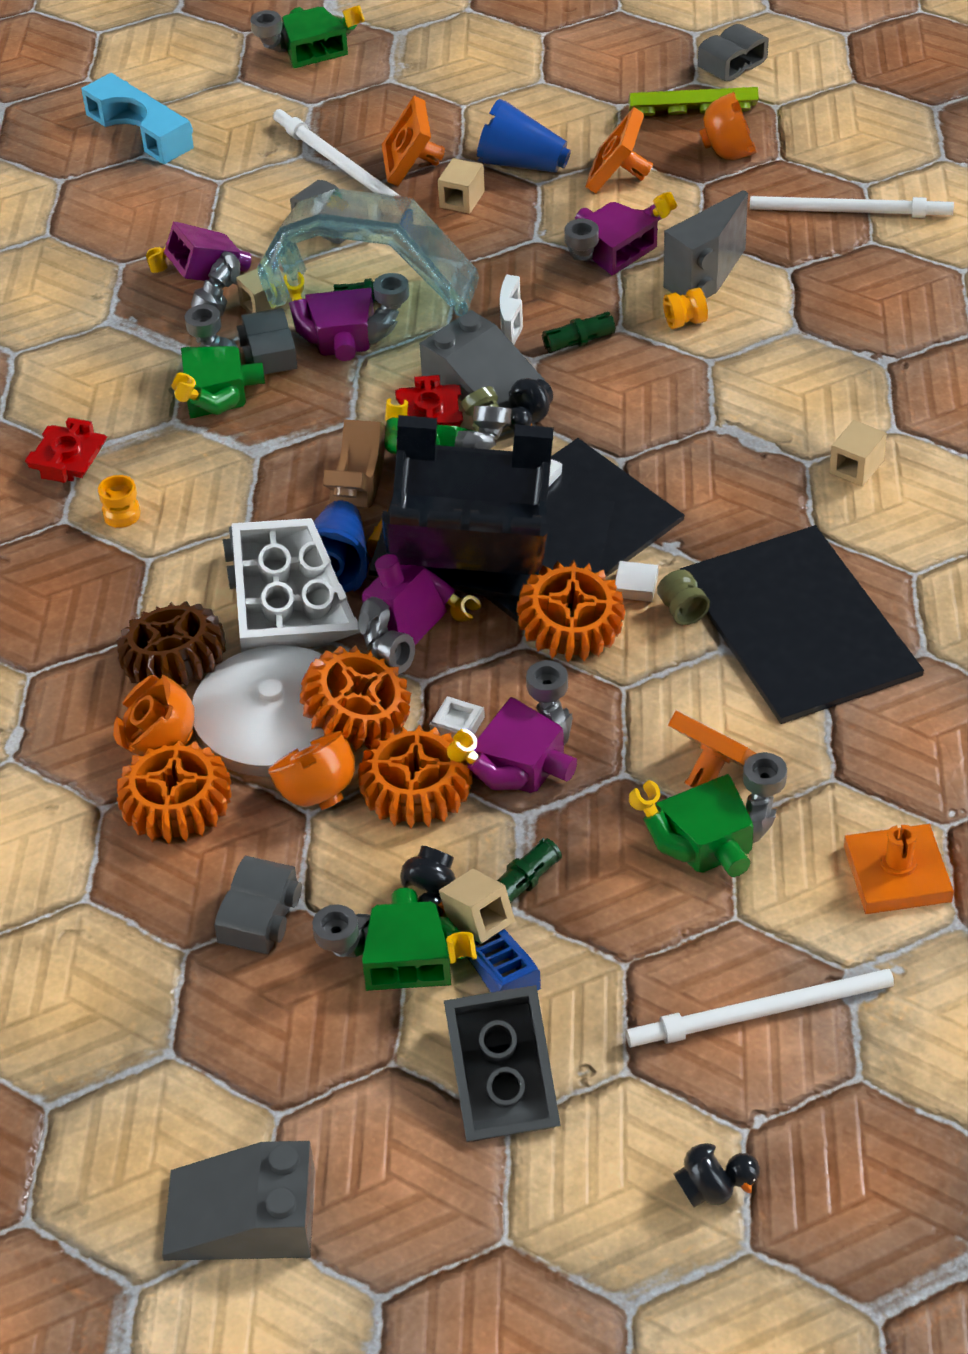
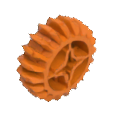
M557 560L553 570L543 565L541 570H539V575H530L527 584L523 585V588L520 590V600L517 602L518 624L520 630H525L526 642L536 641L535 647L537 652L546 648L549 649L551 659L558 653L564 654L567 662L572 659L573 655H578L585 661L589 652L599 657L604 647L611 648L615 637H618L622 631L625 609L622 592L616 591L615 580H605L604 570L597 573L591 572L590 563L584 568H579L573 560L569 567H564ZM569 603L572 605L571 613H574L573 617H570V608H568Z
M356 645L349 652L342 646H339L333 653L326 650L319 659L315 658L314 662L310 664L301 682L302 691L299 702L304 705L303 716L313 718L311 729L322 728L324 735L341 731L344 738L347 739L348 743H351L355 751L361 748L363 744L371 750L373 740L384 741L386 731L394 735L400 733L410 713L409 703L412 693L406 690L407 679L398 677L399 667H388L385 664V657L380 660L373 657L372 649L365 654L360 653Z
M419 724L415 731H407L402 726L399 734L394 735L386 731L384 741L373 740L371 750L364 751L362 763H359L360 768L358 769L360 794L365 799L369 811L376 810L379 820L390 817L394 827L400 822L406 821L411 829L415 822H424L429 828L431 819L437 818L445 822L447 812L458 813L460 803L467 802L473 779L472 771L469 770L465 759L461 762H455L447 755V747L454 741L451 733L440 736L436 727L429 732H425Z
M178 740L174 746L163 745L156 750L148 748L144 756L132 755L131 765L123 766L122 777L117 779V803L119 810L122 811L124 821L128 826H133L138 836L147 833L152 842L161 836H164L168 844H170L174 837L180 836L187 842L189 834L194 832L203 837L204 827H216L218 817L226 816L227 804L231 803V779L220 756H214L210 747L201 749L196 741L188 746H184Z

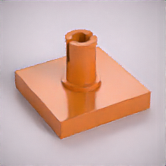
M412 97L381 144L387 182L397 187L417 158L437 166L445 153L444 146L429 141L431 139L426 103L425 100L419 97Z
M633 107L597 150L585 185L586 188L595 194L619 166L636 176L640 181L648 175L653 166L652 162L647 161L633 151L644 117V113Z
M676 710L668 724L674 730L700 745L699 748L702 749L689 777L684 782L692 788L716 779L725 762L730 763L732 761L744 767L745 761L750 756L756 754V752Z
M930 824L916 826L901 825V828H898L896 825L887 830L845 835V853L865 914L952 902L954 890Z

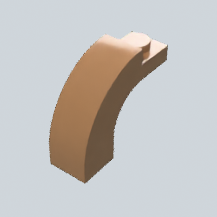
M344 419L342 447L337 470H324L323 485L330 489L329 504L338 500L347 501L356 507L369 508L373 504L381 479L385 455L384 438L386 426L382 422Z

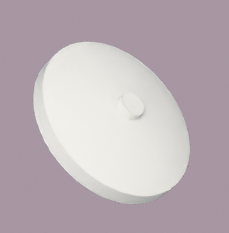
M273 645L246 650L217 665L214 668V672L208 673L201 681L192 701L194 706L193 728L201 748L210 747L214 756H220L225 764V768L246 775L271 777L268 769L275 762L297 748L300 752L312 746L310 742L324 736V730L322 728L311 729L313 718L303 716L304 705L299 702L302 691L301 682L310 664L314 662L315 658L319 659L322 654L298 646Z

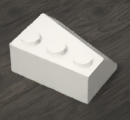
M312 518L232 523L241 652L273 645H290L303 648L319 647L360 633L358 621L353 615L347 601V596L337 579L331 565V560Z

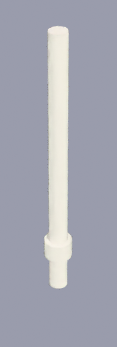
M277 109L274 112L273 119L282 125L286 133L291 137L304 141L391 206H396L400 202L401 197L399 194L310 131L308 125L298 117L292 118L281 109Z
M750 196V210L912 214V218H925L926 215L953 216L954 202L927 201V198L913 197L912 201Z
M884 969L686 1016H681L679 1012L661 1016L660 1022L626 1029V1039L630 1048L664 1040L666 1044L685 1040L687 1034L893 987L894 979L891 970Z

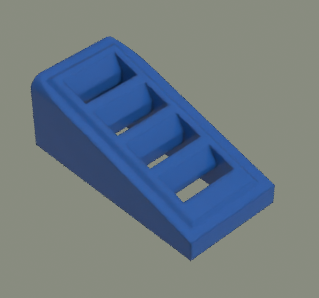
M505 929L491 937L496 940L479 948L476 945L480 943L475 941L477 959L467 958L490 992L537 985V990L541 989L540 970ZM500 947L502 948V951H499L489 957H485V954ZM509 958V961L496 967L493 966V964ZM514 968H516V970H517V971H515V972H513V973H511V974H509V975H506V976H504V977L501 975V974H503V973H505V972H508V971H510V970H512V969H514Z

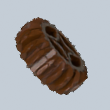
M186 601L181 605L175 606L170 602L167 607L159 608L156 606V609L149 613L143 611L141 612V618L129 620V627L121 630V637L117 640L118 660L121 669H124L125 675L129 677L131 683H139L151 675H155L158 678H162V675H165L177 684H184L185 686H188V682L194 679L201 681L204 673L214 672V665L223 661L222 654L226 652L224 629L222 623L219 622L218 616L213 614L212 609H204L201 604L190 606Z

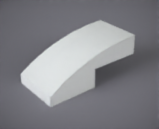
M506 274L500 291L501 331L513 345L523 329L520 277Z

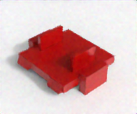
M440 375L414 377L415 387L395 390L396 400L400 405L404 404V400L408 401L407 416L437 418V425L460 427L463 422V411H459L458 399L461 395L460 385H440Z
M68 417L66 421L67 428L56 425L46 427L42 433L44 438L36 450L29 453L25 462L28 468L40 471L41 479L62 483L66 481L73 482L74 477H84L108 436L94 433L91 421Z

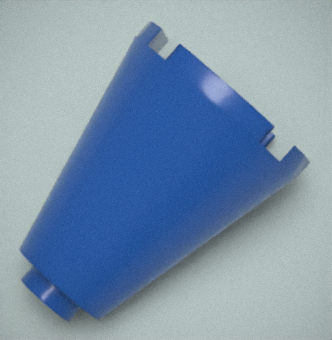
M498 99L489 113L495 117L490 120L489 124L484 125L477 149L478 162L554 173L560 167H566L571 154V150L567 149L566 140L507 101Z
M338 500L328 504L313 522L331 560V565L337 579L346 593L360 588L367 576L369 562L361 514L352 503Z

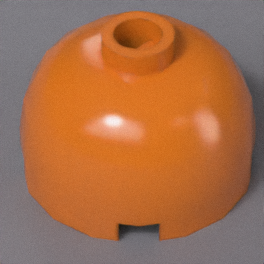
M735 92L724 95L712 102L706 109L703 117L705 128L699 130L705 148L712 147L719 157L726 160L742 159L757 153Z
M151 675L139 682L126 696L122 704L128 709L124 714L123 720L116 716L114 722L113 736L117 744L131 753L144 756L148 748L156 750L163 745L174 746L178 740L185 746L193 734L194 706L187 692L179 684L165 675H162V678Z
M341 731L319 737L310 742L312 746L300 752L297 748L269 767L271 780L285 799L303 807L319 804L321 810L337 804L344 798L341 791L352 780L355 772V758L347 739L344 738Z

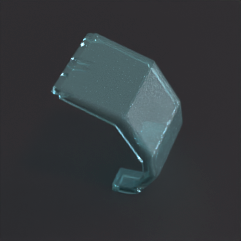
M337 188L298 202L278 229L257 267L259 279L271 309L284 305L290 297L279 269L280 262L284 272L290 276L292 281L298 279V272L304 275L307 269L296 243L315 236L390 245L450 307H453L455 314L460 317L468 313L480 279L475 266L413 198Z

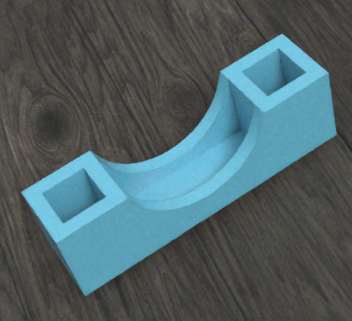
M109 73L81 88L87 116L104 127L117 124L140 126L144 152L159 162L166 164L194 148L192 139L193 128L187 118L182 117L166 105L156 101L148 94L143 93L113 73Z

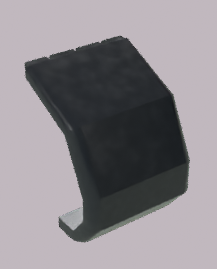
M399 415L392 504L390 512L383 511L382 513L386 555H396L400 565L522 575L538 572L544 563L549 531L546 517L554 427L515 424L513 451L436 445L437 418Z

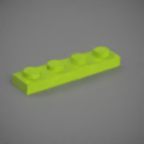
M758 87L630 93L628 98L629 112L635 107L644 113V117L653 116L655 111L668 110L669 115L686 114L687 109H700V113H705L712 102L732 92H735L742 112L751 110V106H756L759 100Z

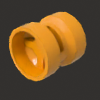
M701 288L689 289L685 295H679L676 292L664 295V314L667 324L671 329L683 327L689 321L694 324L707 321L708 307Z
M113 475L101 481L98 486V494L103 504L102 513L105 523L115 528H124L136 523L140 518L141 511L136 499L137 490L134 480L125 475Z

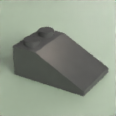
M742 190L664 231L663 287L671 293L676 292L679 295H685L689 289L699 287L702 289L705 298L718 292L746 249L748 193Z
M469 310L419 343L422 376L440 375V385H460L461 395L458 399L460 401L480 388L491 386L498 396V406L512 409L509 401V391L517 380L522 378L544 380L496 324L472 310Z
M537 985L444 1000L466 1142L561 1127Z
M310 1141L259 1142L171 1170L162 1251L163 1261L311 1258L315 1167Z

